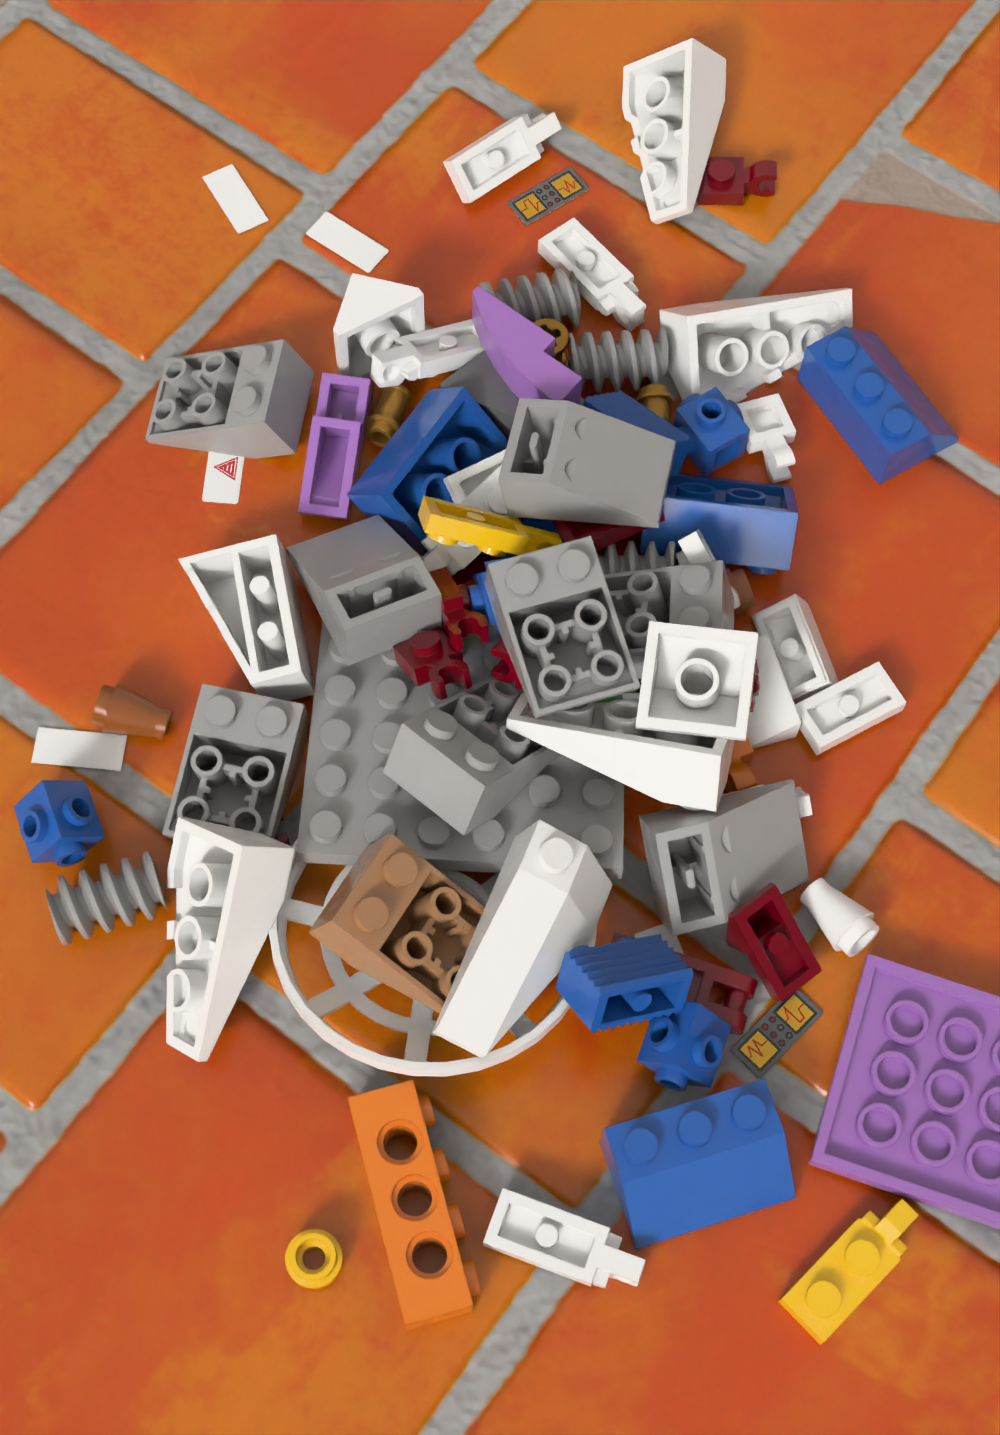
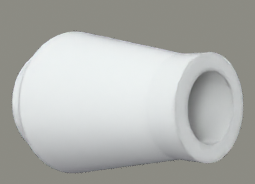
M819 878L810 884L800 897V901L809 909L835 951L842 950L848 957H852L862 951L879 931L880 927L873 921V912L830 886L823 878Z

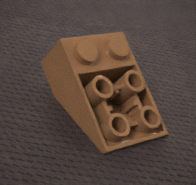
M390 833L364 849L308 933L350 966L440 1013L485 907L394 834Z

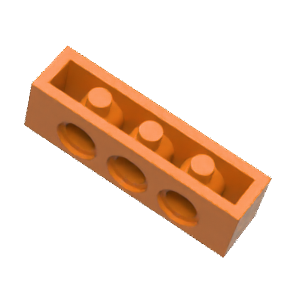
M409 1080L347 1097L406 1331L473 1312L471 1296L481 1294L480 1285L473 1260L470 1259L462 1262L456 1239L466 1237L457 1202L446 1205L441 1183L451 1181L443 1148L440 1147L432 1150L426 1128L434 1127L436 1123L428 1093L417 1096L414 1081ZM401 1134L410 1136L416 1142L417 1147L409 1158L396 1160L387 1155L385 1146L392 1137ZM411 1189L425 1191L432 1200L429 1209L419 1216L405 1214L399 1207V1201L405 1192ZM433 1244L439 1246L447 1256L446 1263L442 1269L435 1273L421 1272L413 1263L414 1255L422 1246Z

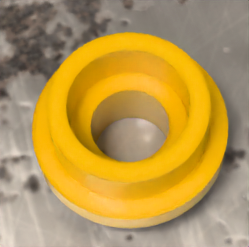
M309 1229L299 1233L291 1240L286 1250L285 1264L289 1275L297 1284L309 1289H318L329 1285L338 1276L343 1264V1253L339 1242L332 1234L321 1229ZM313 1249L321 1250L325 1254L323 1266L316 1270H310L304 1265L305 1255Z

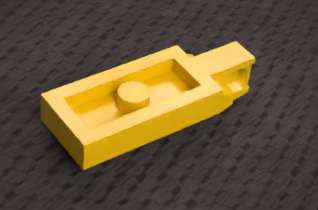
M423 496L418 512L424 532L428 533V536L434 541L445 545H457L458 541L477 545L480 551L496 557H504L506 553L522 555L562 543L558 533L523 525L520 519L432 497Z
M903 1199L896 1203L881 1219L869 1210L861 1219H856L778 1302L819 1344L824 1343L901 1261L899 1257L908 1247L898 1237L919 1215Z

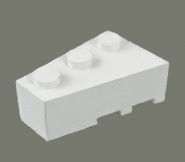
M273 534L178 559L257 694L286 701L314 695L315 687L292 563L278 536Z

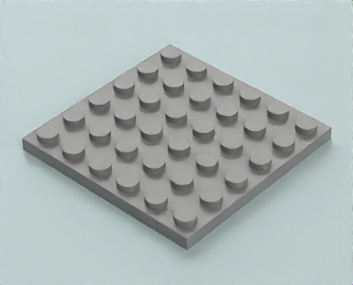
M322 620L296 850L297 862L354 865L367 846L392 833L438 870L500 873L515 836L540 819L588 845L609 879H622L624 784L560 753L494 818L464 836L384 774V767L402 722L466 689L461 683H449L445 685L448 698L443 700L436 698L433 695L430 682L417 686L396 663L393 649L347 666ZM495 624L488 625L490 640L487 643H483L476 634H467V637L462 638V657L469 667L472 686L491 677V670L501 660V658L491 655V649L502 638L500 633L496 634Z

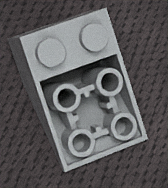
M285 339L166 358L145 440L151 444L253 459L296 454L314 370Z
M519 398L498 478L508 517L659 528L676 442L571 401Z
M379 515L286 548L293 566L347 666L391 650L394 645L409 640L418 632L432 630L437 627L442 630V594L421 557Z
M591 536L487 565L484 585L500 635L535 718L640 689L641 686Z
M723 560L604 574L638 679H642L649 621L734 630V596Z
M491 676L402 722L383 773L464 836L494 818L559 753L506 728L507 717L522 692L515 688L513 682H501Z
M202 683L162 835L174 838L178 817H187L261 833L274 839L299 770L311 722L305 705Z
M792 779L723 795L716 812L708 810L692 811L677 806L639 816L656 915L673 936L727 923L729 913L769 883L775 884L780 894H783L810 880L795 783Z

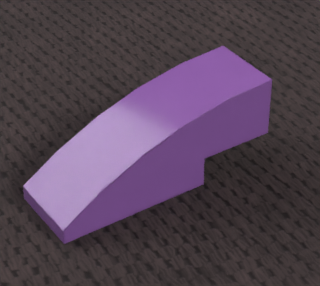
M477 286L472 292V321L488 358L510 390L518 398L564 400L580 405L582 377L554 359L555 337L480 286Z
M322 372L316 416H312L298 508L300 514L348 520L352 500L347 494L358 479L366 438L365 421L370 415L374 390L371 379Z

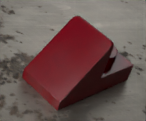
M769 883L728 914L726 932L728 946L748 956L771 998L782 1003L822 971L775 884Z

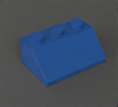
M845 326L806 347L797 377L798 381L879 485L958 441V435L876 333Z
M465 387L430 389L351 488L347 496L367 518L379 515L415 552L424 556L428 550L422 545L421 541L427 535L418 516L423 496L454 503L443 479L505 450L508 440Z
M679 473L677 476L670 477L663 504L665 521L659 523V528H647L641 531L640 553L644 554L648 542L654 541L659 556H663L669 541L675 542L676 553L682 550L678 541L699 529L717 561L723 560L725 568L727 564L745 565L751 572L770 575L775 574L777 569L787 571L790 569L799 512L792 486Z
M765 1078L604 1128L599 1141L635 1250L796 1198L785 1132Z

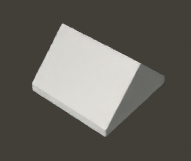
M352 273L333 328L337 372L339 375L369 378L372 353L394 346L395 338L425 331L424 294L418 287Z
M649 621L636 729L746 741L758 633Z

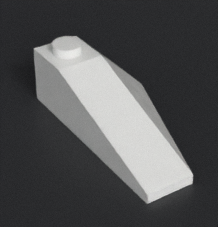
M690 38L623 67L622 110L625 120L630 122L635 138L631 140L633 153L640 157L643 168L640 180L651 222L655 224H660L693 212L725 103L726 58L694 38Z
M851 288L704 302L659 310L660 329L666 330L668 340V371L682 400L695 393L702 395L717 387L727 400L738 403L747 397L746 393L763 383L771 384L783 377L782 372L800 363L803 360L807 346L845 326L853 328Z
M521 693L506 722V728L517 734L527 737L656 800L680 805L682 808L692 811L708 810L716 812L726 786L735 740L636 729L639 693H623L620 700L591 702L535 718L525 693Z
M178 817L167 868V888H176V921H167V939H175L176 969L172 970L167 976L166 1043L197 1062H205L208 1060L284 902L295 848L261 833L187 817Z
M540 819L515 836L432 1033L480 1058L485 1057L560 972L565 952L582 946L594 933L613 884L588 845Z

